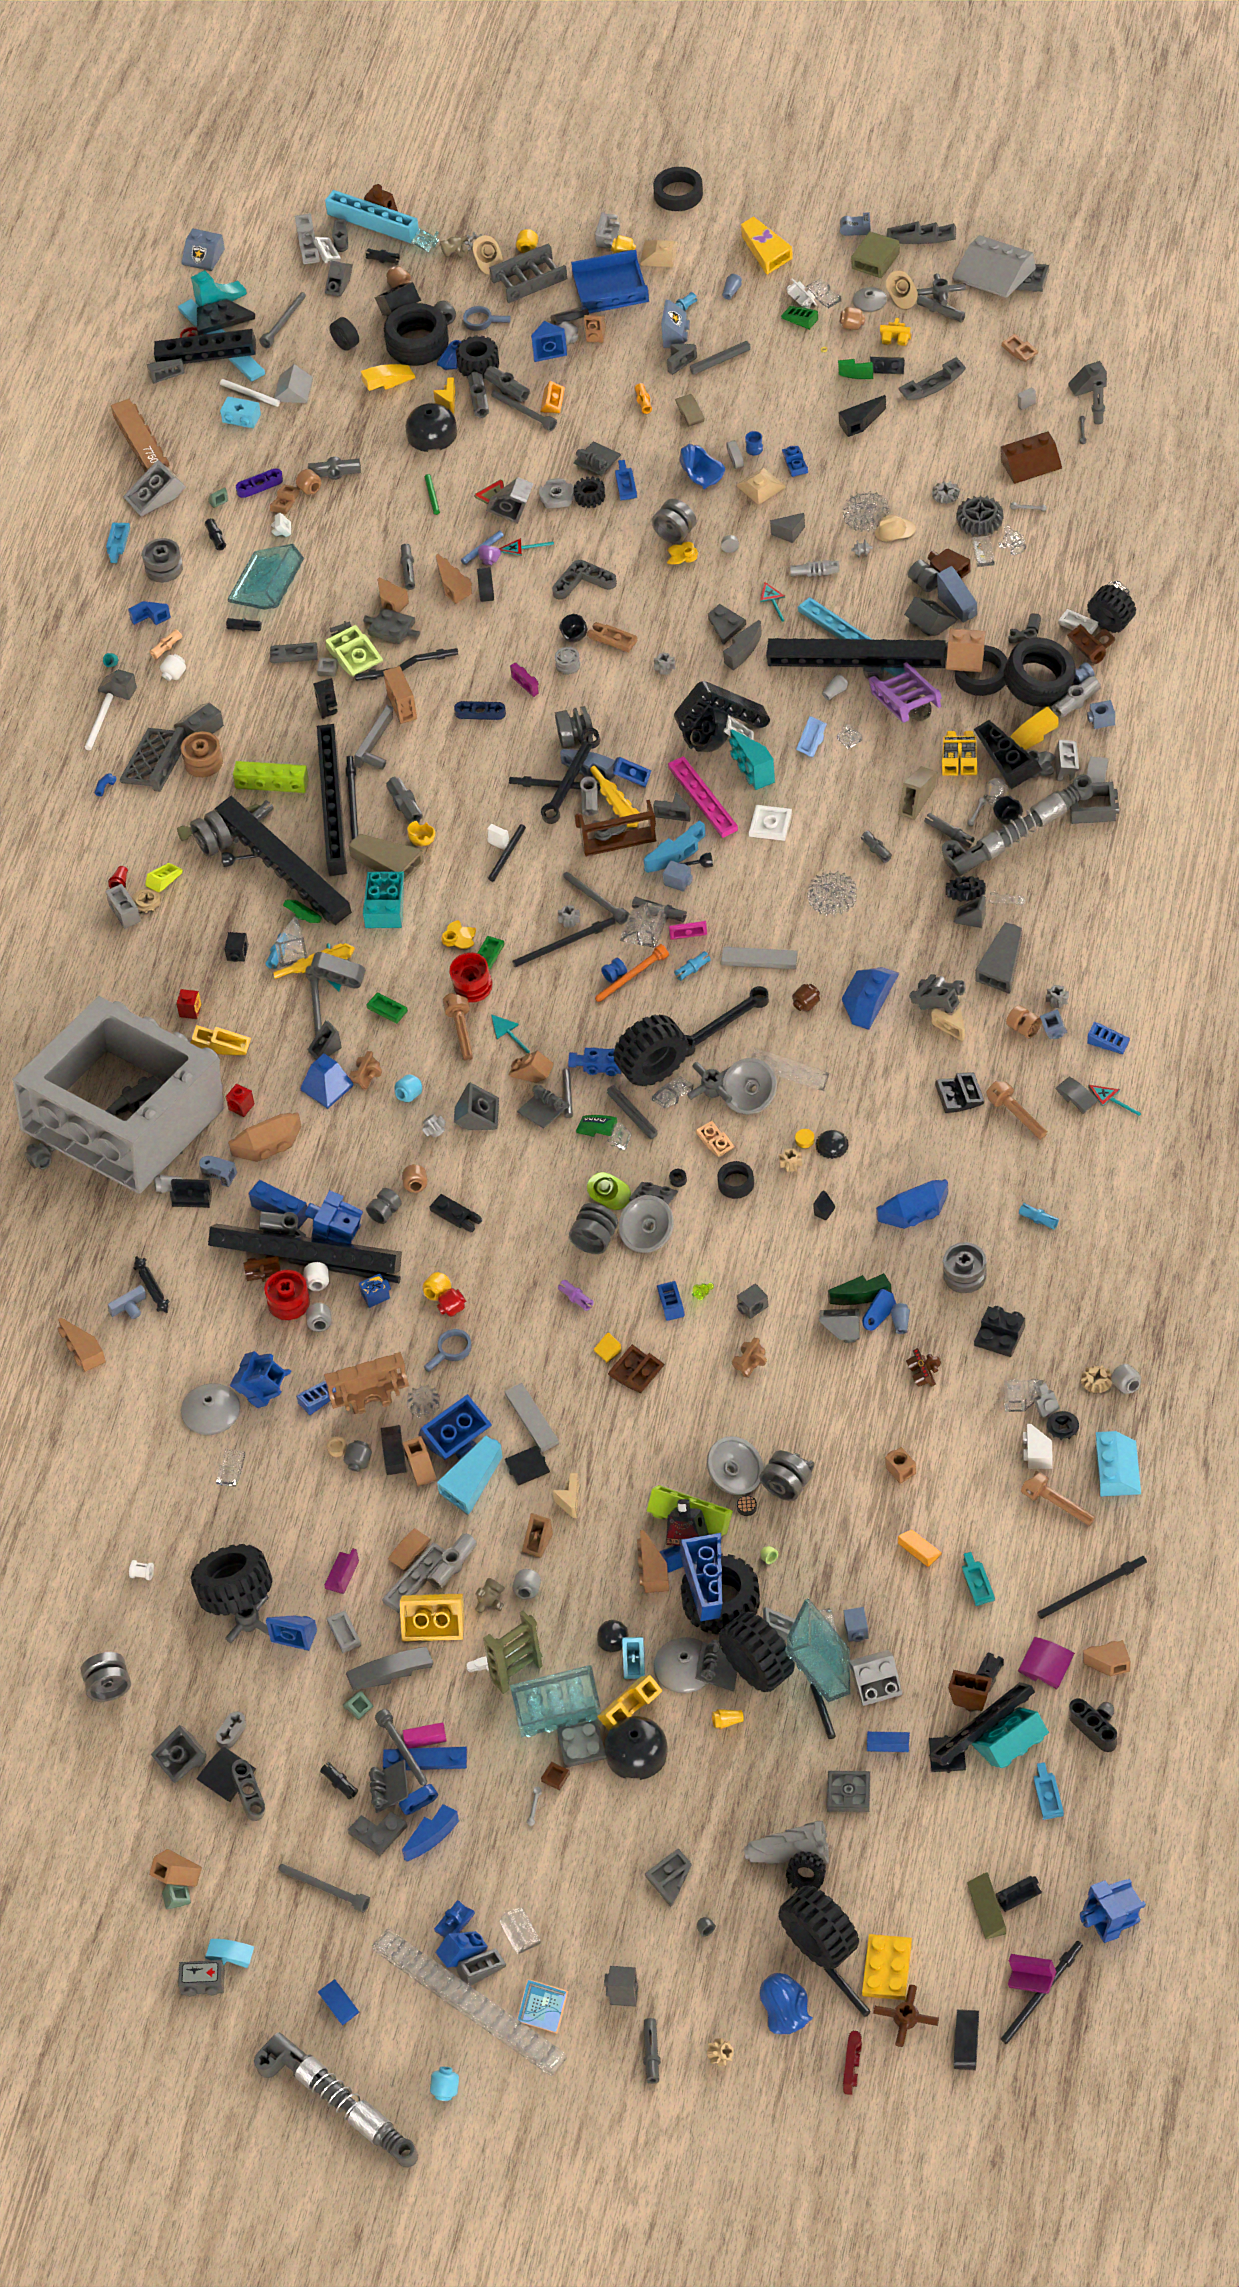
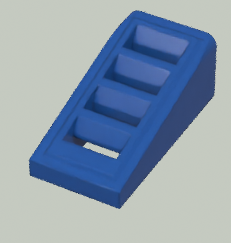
M1097 1022L1093 1023L1087 1036V1044L1119 1054H1124L1130 1042L1129 1037Z
M676 1281L657 1285L666 1320L684 1317V1308Z
M323 1381L296 1396L298 1404L309 1415L330 1402L328 1391L325 1389L327 1388L326 1382ZM335 1387L332 1389V1392H333V1393L336 1392V1388H335Z

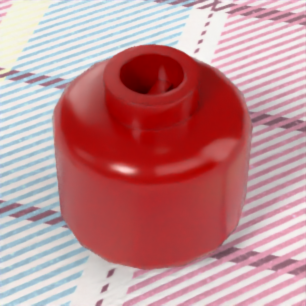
M450 1288L438 1296L439 1304L436 1306L442 1315L446 1313L449 1317H453L465 1308V1302L467 1301L459 1289Z

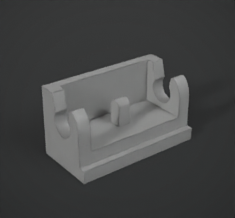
M601 212L595 233L596 247H612L613 239L617 238L620 222H613L610 219H617V215Z
M1058 740L1054 752L1056 756L1057 780L1062 781L1065 774H1070L1069 778L1072 780L1075 777L1076 771L1079 770L1077 742Z

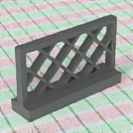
M177 727L175 731L148 728L120 777V782L151 786L154 791L161 792L182 753L181 745L187 737L184 727ZM151 734L158 735L157 737L149 740ZM172 736L170 740L164 742L163 739ZM162 741V744L153 748V744ZM149 746L151 747L150 750H148V751L142 753V750H143V749H145V748H147V747H149ZM165 748L163 753L157 755L156 752ZM155 754V757L146 761V757ZM141 759L144 760L143 763L135 766V763ZM158 761L156 766L150 768L149 765ZM146 766L148 767V770L141 773L138 772V770ZM136 772L137 775L128 778L130 774ZM151 774L149 780L142 779L143 777Z

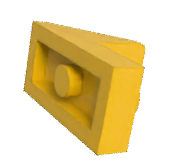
M454 377L447 378V385H444V390H434L433 393L435 403L445 406L454 414L456 388Z

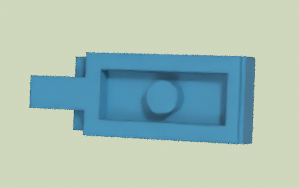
M112 522L106 545L110 563H117L119 554H123L130 531V523Z
M1045 1762L1038 1763V1775L1034 1776V1786L1042 1818L1046 1820L1063 1817L1064 1811L1055 1775L1047 1773Z

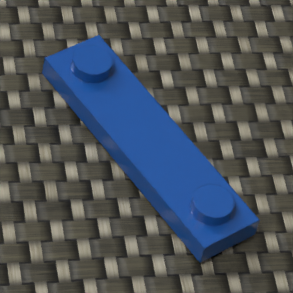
M467 1746L408 1748L421 1770L467 1768ZM383 1749V1770L405 1760L398 1749ZM405 1761L406 1771L411 1770Z

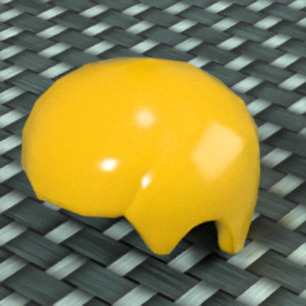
M414 821L407 827L409 841L415 846H427L435 839L436 832L434 827L428 825L427 822L424 825H420L417 821Z

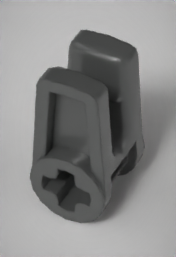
M345 219L334 221L332 238L337 252H344L349 247Z

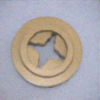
M145 888L137 891L133 895L132 900L138 907L139 913L144 911L147 914L148 911H154L156 907H159L161 896L159 892ZM148 897L149 901L147 904H145L144 902Z
M1103 1365L1086 1367L1085 1371L1081 1374L1082 1386L1092 1393L1105 1392L1112 1386V1374ZM1100 1374V1379L1094 1383V1377Z

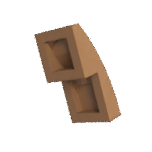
M1015 333L1004 340L1001 345L1011 355L1024 362L1038 354V351L1028 341L1023 342Z
M284 484L277 491V498L270 504V511L287 514L293 506L300 489Z
M414 1528L398 1544L388 1560L406 1571L416 1555L420 1556L431 1539Z

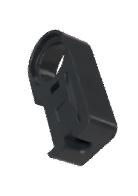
M992 1653L986 1654L976 1675L992 1678L989 1692L996 1681V1676L1001 1666H1004V1659L1000 1656L995 1658Z

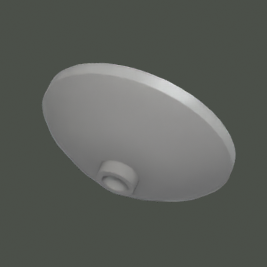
M744 1058L735 1062L727 1070L723 1078L722 1087L732 1097V1101L727 1103V1105L734 1111L745 1115L759 1113L768 1107L777 1089V1080L772 1068L757 1058ZM756 1086V1090L752 1092V1087Z
M644 1195L633 1199L624 1208L619 1220V1232L623 1242L627 1247L639 1253H650L658 1250L671 1236L674 1225L673 1213L668 1204L656 1196Z
M217 1383L196 1387L187 1394L181 1406V1415L185 1425L193 1432L202 1435H214L226 1431L236 1422L240 1414V1402L236 1393L231 1388Z
M724 1437L712 1445L707 1455L709 1475L721 1490L733 1495H744L753 1491L760 1484L759 1475L763 1470V1462L756 1448L748 1441L739 1437Z
M682 1637L667 1642L659 1649L654 1660V1672L660 1684L668 1690L677 1693L695 1692L708 1684L695 1679L702 1641L695 1638Z

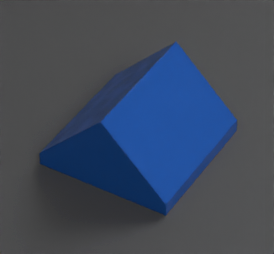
M543 321L531 335L534 362L567 356L564 328Z

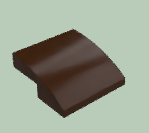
M632 1344L611 1368L608 1375L631 1390L642 1393L665 1364L651 1353L646 1355Z

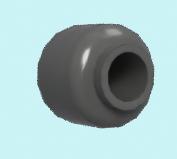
M439 301L433 306L443 313L447 325L455 320L456 311L448 301Z
M354 1440L353 1443L347 1445L343 1461L348 1465V1469L358 1472L360 1469L368 1467L372 1450L367 1443Z

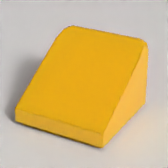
M609 1332L605 1334L594 1348V1351L606 1363L622 1352L621 1344Z

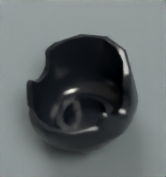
M578 614L567 615L559 625L564 639L574 643L581 641L586 636L588 630L583 617Z
M1011 796L999 798L993 807L997 819L1006 825L1011 823L1010 820L1014 821L1018 819V815L1022 816L1023 808L1019 800H1015Z
M614 1619L605 1621L597 1632L598 1646L608 1652L622 1650V1638L629 1636L628 1628L622 1622Z

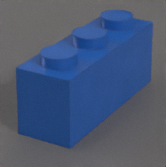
M260 1179L250 1190L251 1207L268 1213L277 1212L278 1214L292 1212L298 1217V1229L307 1220V1217H305L306 1202Z

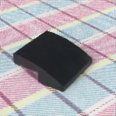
M586 306L553 314L550 318L553 324L556 325L561 322L583 318L584 315H589V311Z
M974 1072L956 1073L955 1078L937 1079L935 1082L945 1113L972 1109L983 1105L985 1102Z
M223 1747L207 1763L196 1779L225 1800L231 1802L237 1793L231 1776L232 1765L236 1760L242 1758L226 1747ZM250 1764L251 1769H252L253 1774H254L256 1768L253 1767V1766ZM238 1767L235 1770L239 1775L247 1772L243 1767Z

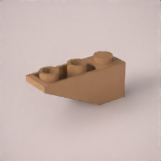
M437 554V568L444 593L457 604L472 594V582L468 577L462 575L457 567L454 568L446 558Z
M63 1318L58 1319L60 1325L57 1328L61 1338H66L67 1341L65 1343L69 1352H74L73 1358L77 1366L81 1365L84 1372L106 1362L103 1350L94 1336Z
M640 1530V1538L637 1539V1549L642 1553V1556H638L639 1568H643V1573H639L640 1586L644 1585L645 1593L669 1591L667 1563L646 1532Z

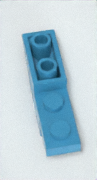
M699 820L694 825H691L684 834L678 836L675 841L668 838L663 843H660L653 852L647 854L643 859L645 872L649 873L666 869L670 860L679 863L698 851V842L706 836L705 824Z

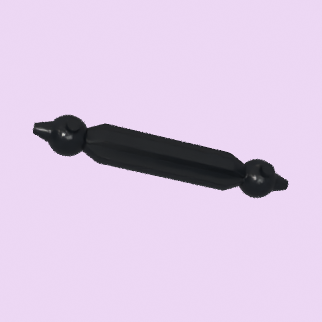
M136 1256L133 1269L139 1270L142 1281L153 1301L157 1303L156 1311L168 1313V1303L170 1301L168 1299L164 1300L160 1287L150 1269L146 1267L147 1259Z

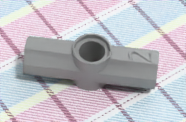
M1092 676L1079 685L1071 686L1068 689V693L1051 706L1052 711L1058 718H1063L1073 709L1082 708L1084 701L1101 689V684L1097 678Z
M462 1533L453 1546L443 1552L441 1561L429 1574L427 1581L436 1589H442L453 1574L461 1571L462 1563L477 1546V1541L471 1535Z

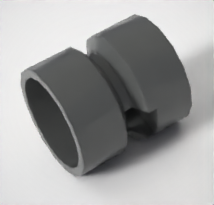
M918 560L910 567L908 577L926 592H931L938 586L937 574L939 572L934 568H930V565L924 560Z
M383 1188L376 1195L377 1199H373L366 1207L368 1215L380 1224H385L392 1216V1213H395L402 1204L400 1197L389 1188Z

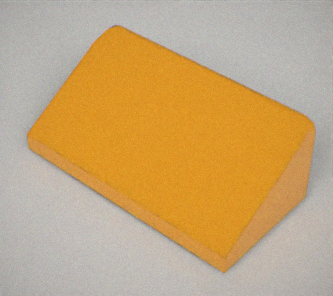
M549 381L544 388L540 412L560 413L565 387Z
M912 1529L898 1536V1544L927 1567L942 1555V1552Z

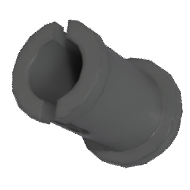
M344 621L343 624L329 629L331 633L338 631L331 634L334 636L352 626L350 621Z

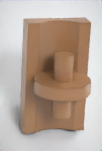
M367 1051L364 1057H358L356 1061L358 1070L351 1071L349 1078L353 1083L359 1084L362 1089H367L374 1077L381 1076L382 1069L379 1067L380 1063L373 1057L372 1051Z
M754 1337L751 1342H744L741 1346L742 1357L735 1356L732 1360L733 1367L740 1370L744 1377L749 1378L758 1365L764 1366L767 1362L764 1356L766 1352L760 1345L759 1338Z

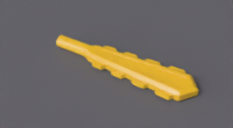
M596 766L590 768L591 773L600 783L601 794L607 797L606 801L609 805L613 806L612 810L616 815L624 817L639 813L636 808H632V803L624 798V794L617 790L615 783L605 779ZM639 822L627 824V827L637 828Z
M340 943L331 949L327 948L321 952L347 960L351 958L355 948L347 943ZM314 954L309 955L306 959H298L297 962L289 967L274 971V978L277 979L291 973H306V968L311 966Z

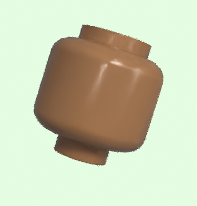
M401 266L392 267L386 274L387 283L393 288L402 283H409L411 280V275Z
M846 307L840 313L839 322L845 329L858 330L865 323V315H862V310L859 308Z
M305 469L298 474L296 485L304 493L311 495L320 489L321 478L311 469Z
M412 1164L403 1170L402 1181L407 1191L418 1193L426 1188L428 1179L425 1168Z

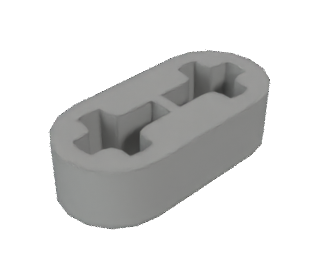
M736 441L727 442V451L734 468L744 467L743 458Z
M241 1712L230 1713L217 1731L216 1741L220 1748H231L244 1731L246 1720ZM238 1719L240 1720V1723L233 1725V1721L237 1722ZM229 1734V1740L225 1739L224 1741H222V1737L226 1738Z

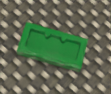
M287 899L283 903V906L295 913V917L298 919L306 920L309 923H320L322 919L319 914L297 900Z
M491 936L486 937L477 953L486 959L489 971L505 945L504 940Z
M378 992L366 1004L367 1009L396 1024L408 1012L406 1006Z

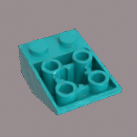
M733 729L730 730L731 738H729V742L732 747L730 754L732 759L738 762L740 771L745 773L748 784H752L754 789L758 790L775 783L774 759L767 748Z
M367 872L363 908L365 928H402L404 872Z

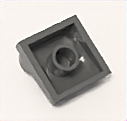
M179 1725L151 1753V1756L173 1783H176L192 1768L199 1767L205 1762L206 1751L191 1733Z

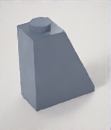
M950 566L938 573V599L963 623L974 618L977 615V602L955 569Z

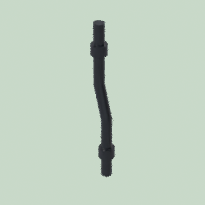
M458 648L448 650L437 649L436 652L414 655L398 666L404 671L419 661L445 659V657L459 655ZM372 669L365 673L355 674V680H376L377 677H383V671L388 669Z

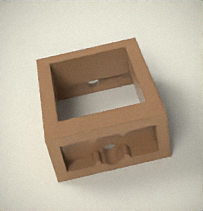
M398 666L383 671L387 696L400 724L416 720L414 695L401 667Z

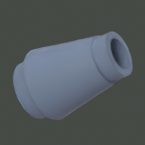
M730 274L726 278L722 293L724 298L731 299L741 287L742 279L740 276Z
M895 1304L890 1311L897 1334H905L908 1329L910 1309L907 1304Z

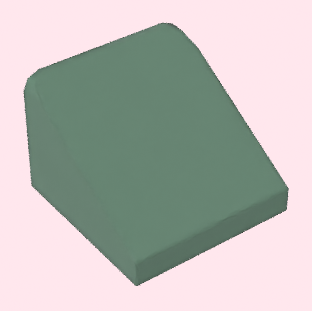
M224 487L209 496L208 502L213 508L228 501L227 490Z
M361 1690L343 1704L344 1708L358 1720L374 1707Z
M167 1884L162 1891L166 1909H173L191 1903L187 1886Z

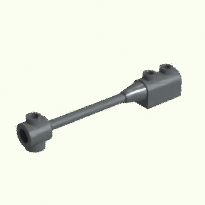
M154 1076L149 1078L141 1077L138 1080V1085L133 1088L126 1086L122 1090L120 1097L105 1111L113 1116L126 1111L134 1114L140 1108L139 1102L147 1101L151 1097V1089L156 1085L162 1086V1084ZM33 1143L27 1147L25 1156L34 1169L37 1167L39 1169H46L51 1164V1152L56 1149L43 1143L38 1145Z

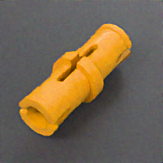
M639 383L634 387L637 394L636 400L640 404L641 411L644 414H648L652 411L650 396L646 392L645 385Z

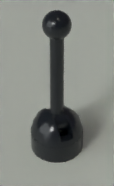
M229 852L221 853L223 867L233 865L235 860L256 858L254 854L234 857Z
M711 852L702 854L699 860L680 864L688 866L700 863L703 867L708 868L713 867Z

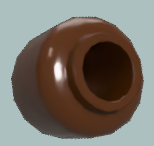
M802 984L792 995L793 1006L799 1011L809 1012L820 1001L819 990L812 984Z

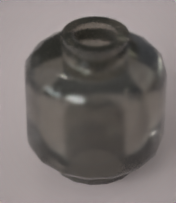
M917 696L915 698L908 700L907 703H910L922 697ZM928 702L910 710L908 716L916 721L926 720L932 712L931 703Z

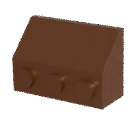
M1049 431L1000 446L1001 463L1014 484L1062 469L1056 443Z

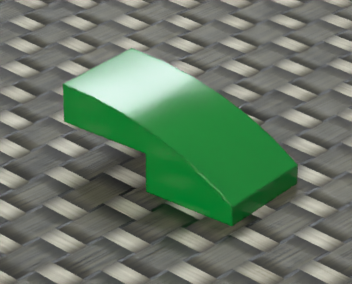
M855 359L838 360V373L840 376L852 379H873L872 362L855 364Z

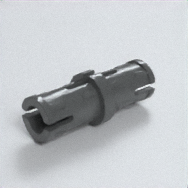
M865 831L862 834L861 840L868 845L870 851L875 853L883 863L891 859L892 854L883 846L881 840L876 839L870 831Z

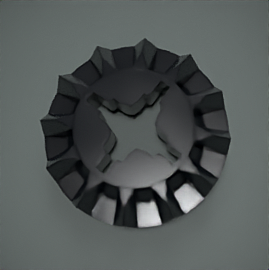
M1056 1412L1047 1421L1048 1433H1051L1053 1438L1057 1437L1060 1440L1068 1438L1070 1440L1071 1436L1077 1434L1079 1421L1070 1412ZM1067 1423L1066 1428L1059 1430V1424L1064 1425Z

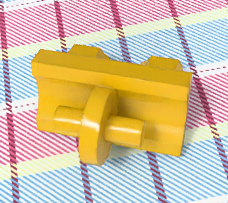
M895 318V322H888V325H880L882 344L889 345L892 338H898L897 344L906 346L908 340L912 337L911 327H905V323H900L899 318Z

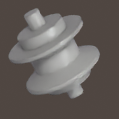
M865 539L863 543H859L857 540V544H854V548H851V551H855V555L858 554V558H860L861 554H865L867 557V553H870L869 550L873 549L872 546H869Z

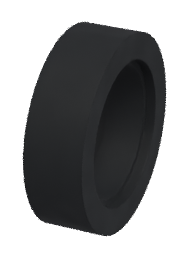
M671 167L660 172L654 179V198L656 203L663 209L685 211L695 207L702 200V178L698 172L691 168ZM675 182L688 183L694 187L689 193L680 196L669 195L663 191L667 185Z
M985 645L983 661L993 663L999 669L998 673L992 678L985 680L973 679L965 671L955 670V681L960 689L975 696H987L1000 691L1006 685L1004 669L1008 661L1001 650Z

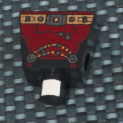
M688 1499L678 1500V1507L674 1508L667 1518L666 1545L681 1546V1540L709 1535L703 1512L700 1509L690 1508Z

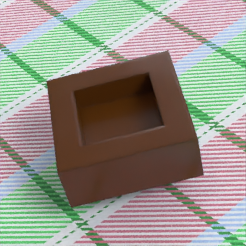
M551 1762L542 1775L541 1782L560 1791L569 1777L570 1771Z

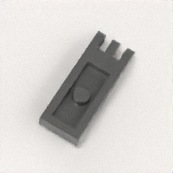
M317 642L274 645L270 647L271 663L318 660Z

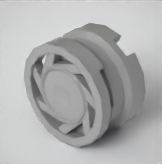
M563 647L555 653L557 671L569 675L579 670L580 657L579 652L575 648Z

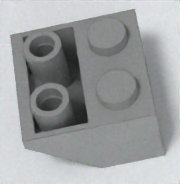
M889 1650L849 1661L853 1681L863 1706L903 1695L894 1657Z

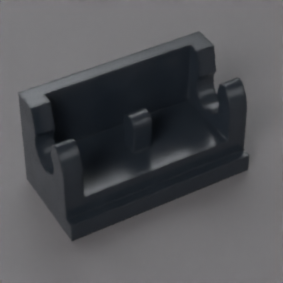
M332 678L313 683L317 707L322 719L335 715L338 712V709L329 710L330 707L337 706Z
M171 1180L172 1191H170L172 1207L210 1208L212 1198L210 1180Z

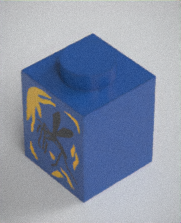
M380 1274L359 1283L360 1293L369 1308L390 1299V1284L387 1279L383 1280Z

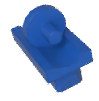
M457 1900L451 1909L446 1910L445 1916L434 1928V1931L443 1938H446L451 1933H460L474 1916L475 1912Z

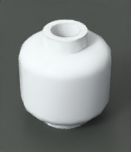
M177 654L168 655L160 666L162 677L168 681H171V679L178 680L186 670L185 660Z
M313 1262L304 1268L303 1276L308 1289L320 1291L328 1285L329 1271L325 1264Z

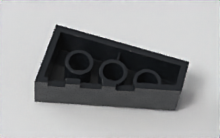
M990 720L974 728L975 733L1011 790L1042 771L1036 758L1028 754L1024 748L1016 744L1011 737L1009 738Z

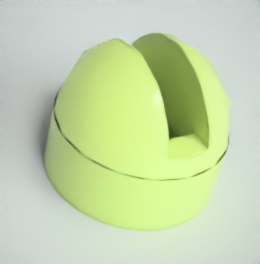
M771 1546L762 1548L760 1552L762 1560L767 1564L775 1562L779 1554Z

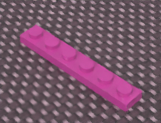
M684 756L668 763L669 770L722 838L738 831V825Z

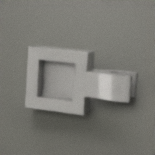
M1041 1380L1033 1384L1038 1395L1033 1400L1042 1418L1060 1409L1054 1392L1048 1390L1046 1383L1042 1384Z

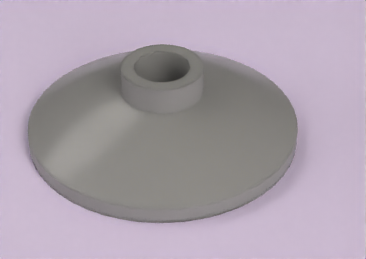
M875 287L860 289L853 297L854 306L864 312L878 311L885 306L887 301L886 294Z

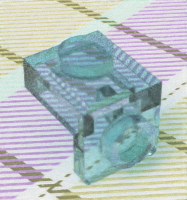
M419 228L411 243L429 252L430 248H435L439 239L437 236L439 232L436 231L433 236Z

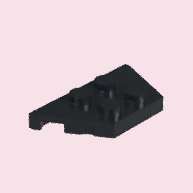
M228 299L197 307V335L254 320L255 313Z

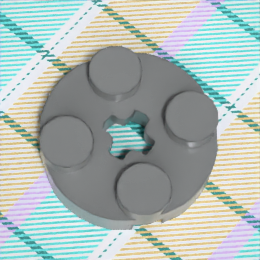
M562 478L550 479L546 481V485L541 486L539 489L540 500L547 509L568 507L574 498L573 485L566 483L565 479Z

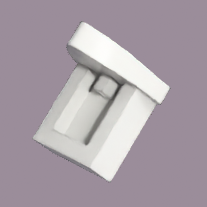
M491 824L487 828L488 843L505 850L509 843L508 831Z

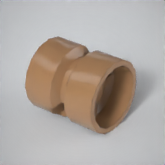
M1016 1005L1010 1011L1006 1020L1008 1027L1015 1031L1019 1030V1033L1028 1039L1037 1034L1042 1024L1041 1018L1033 1012L1029 1013V1010L1021 1005Z

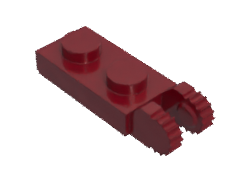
M856 2030L849 2033L843 2078V2092L847 2095H852L853 2087H857L858 2074L855 2073V2067L860 2066V2054L858 2053L862 2050V2036Z

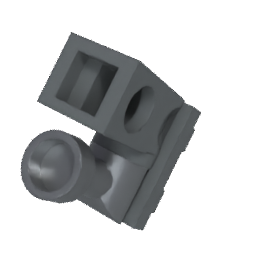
M930 974L926 980L921 979L919 981V990L912 991L909 997L913 1004H919L921 1010L944 1008L946 1013H952L960 1003L957 995L965 993L966 985L963 980H955L953 983H948L943 976L936 978L935 974Z

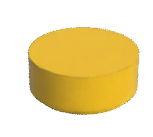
M801 1129L795 1134V1142L799 1147L808 1148L814 1144V1133L811 1130Z

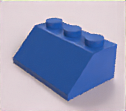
M467 1394L421 1427L418 1436L422 1437L423 1442L432 1452L446 1460L490 1428L492 1424Z

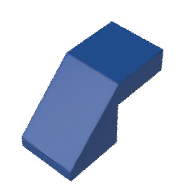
M142 601L128 609L130 620L134 625L148 617L155 625L171 618L169 606L164 603Z

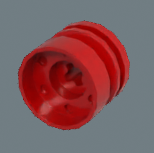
M472 952L461 954L452 961L449 973L455 993L468 998L469 1003L485 999L493 987L486 959L480 954Z

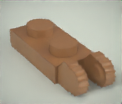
M595 622L592 625L594 631L589 630L587 632V636L590 639L600 641L628 653L638 641L636 635L599 622Z

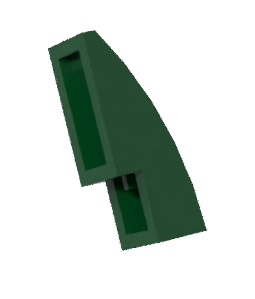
M884 1273L867 1281L862 1275L829 1289L828 1301L834 1305L873 1302L880 1289H885L892 1293L891 1283Z

